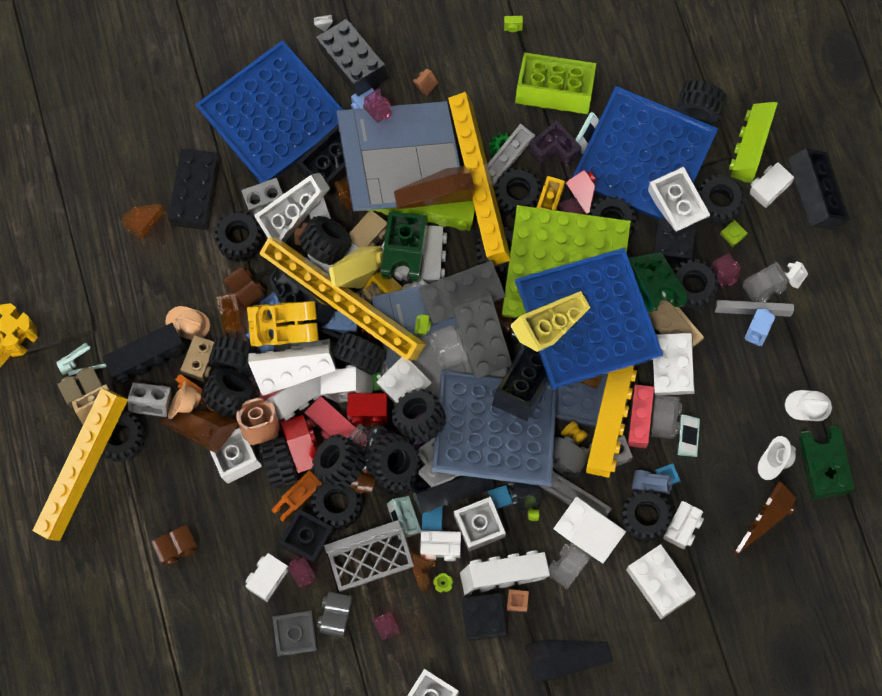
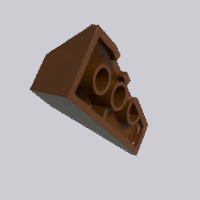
M465 166L446 168L395 190L394 196L397 209L472 201L475 188L471 172Z
M192 410L190 413H176L172 419H168L167 415V417H162L159 421L161 424L215 454L219 452L238 427V422L233 418L200 410Z
M778 482L733 555L738 556L784 519L787 514L791 515L797 506L794 504L797 498L783 483Z

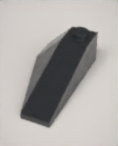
M277 266L274 268L268 280L282 303L315 301L317 319L304 320L303 323H317L318 329L326 325L336 309Z

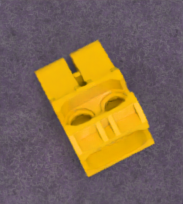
M315 301L261 304L247 307L251 346L280 345L319 340L317 323H303L304 320L317 319ZM269 310L272 314V319L269 318ZM295 321V324H289V322ZM270 329L274 331V338L271 336Z
M11 303L0 305V314L2 315L0 318V368L10 355L12 357L22 356L27 352V349L21 345L26 337L33 343L38 338L37 327L29 316L25 313L20 315L16 307Z

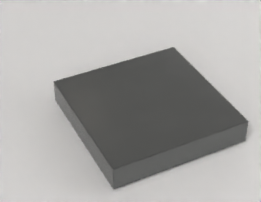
M312 610L272 616L278 657L317 651Z

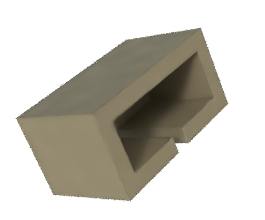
M85 367L76 374L77 376H67L57 384L70 408H73L72 401L103 386L93 367Z

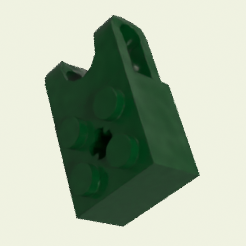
M389 212L381 266L383 279H391L396 268L405 266L410 270L411 281L420 282L429 228L427 215Z
M661 252L628 258L648 312L658 311L657 308L660 301L670 302L674 307L685 306L687 293Z
M831 426L828 430L827 444L815 442L810 431L800 432L799 442L812 500L850 494L855 487L840 427ZM827 472L832 475L831 479L825 475Z

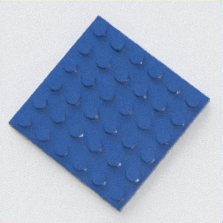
M283 40L195 104L197 109L260 183L276 178L299 161L338 124L337 110H343Z
M615 86L573 177L583 170L591 171L597 179L595 181L597 185L596 194L605 198L610 196V199L618 196V200L623 198L626 204L629 202L631 209L657 220L658 218L666 219L648 192L650 182L684 167L694 184L718 128Z
M625 248L515 279L525 313L580 291L590 306V309L553 346L539 351L552 390L663 356Z

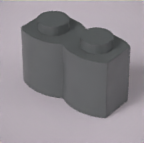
M328 592V595L323 597L322 608L325 609L323 616H319L317 624L321 633L344 638L353 600L352 596Z

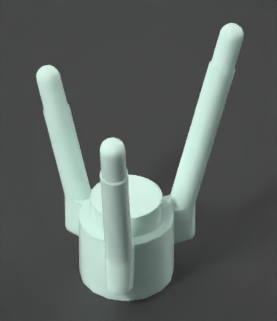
M84 343L69 355L56 362L62 375L68 373L69 376H72L81 370H74L76 367L74 359L91 348L87 346V343ZM101 364L90 367H93L94 370H97L100 368H105L106 365Z

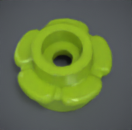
M441 573L434 578L433 584L438 592H448L452 588L453 579L446 573Z

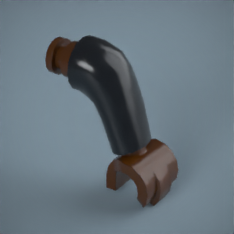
M373 423L367 432L364 456L369 453L367 448L373 445L372 441L374 439L378 440L377 436H385V433H388L381 423ZM366 464L364 469L361 470V475L357 477V481L355 483L352 482L350 486L355 492L361 494L363 492L371 493L376 479L372 477L373 475L369 474V467H366Z

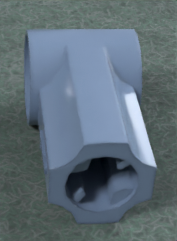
M635 470L631 490L639 493L640 490L645 489V492H648L650 489L653 492L669 494L672 490V477Z

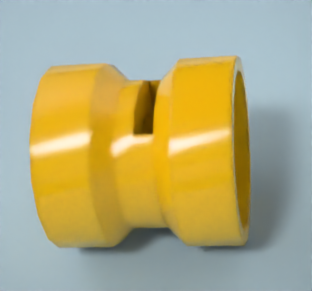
M575 421L569 423L561 432L563 437L572 438L576 446L588 435L578 427Z

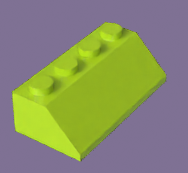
M778 103L753 104L752 109L747 110L744 120L748 122L746 127L742 126L739 137H742L741 143L737 142L734 151L737 157L736 160L732 159L729 170H732L730 177L749 183L753 182Z

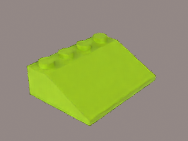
M524 52L515 103L588 114L597 63Z

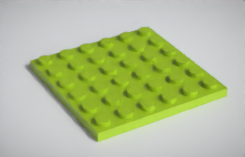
M517 205L502 316L518 318L526 314L515 284V279L622 248H625L627 254L631 221Z

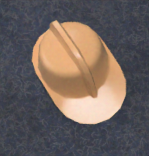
M178 306L170 310L166 316V325L173 323L180 337L193 340L194 335L203 338L209 332V319L198 310Z
M184 381L171 402L168 419H172L176 413L192 412L200 402L201 395L197 393L195 388L186 385V381Z

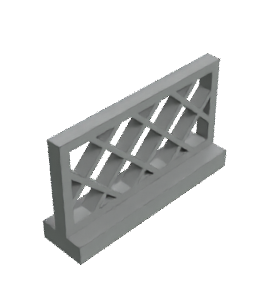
M399 520L324 545L339 592L415 567L404 533L403 523ZM400 535L402 542L397 549L389 543L394 536ZM376 542L385 544L380 555L371 551ZM387 547L397 551L392 561L383 557ZM359 548L366 551L361 561L352 557L355 550ZM369 553L378 557L373 568L364 563ZM400 553L407 556L409 564L400 566L395 563ZM339 555L348 557L343 568L336 565L334 557ZM351 559L360 563L355 574L346 570ZM381 559L391 563L385 572L376 570ZM363 565L372 570L369 577L365 579L358 576ZM346 572L352 575L353 578L350 584L343 586L341 577Z

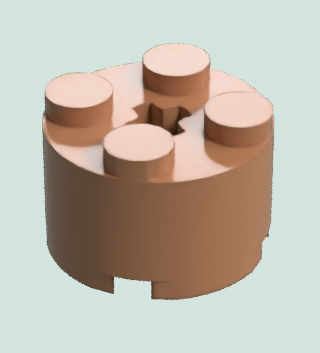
M261 398L251 399L242 405L240 411H237L236 419L243 438L250 445L264 443L278 437L280 423L275 407L270 401L266 402Z

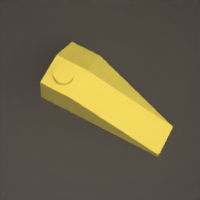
M381 246L359 247L329 267L332 286L358 289L365 287L371 276L378 273L381 269L383 259Z
M580 291L519 316L511 324V327L520 343L538 352L553 346L590 309V306Z

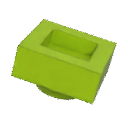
M504 16V31H522L523 16Z
M735 220L720 233L732 247L737 245L748 234Z
M417 315L414 335L423 336L429 332L431 326L429 315Z

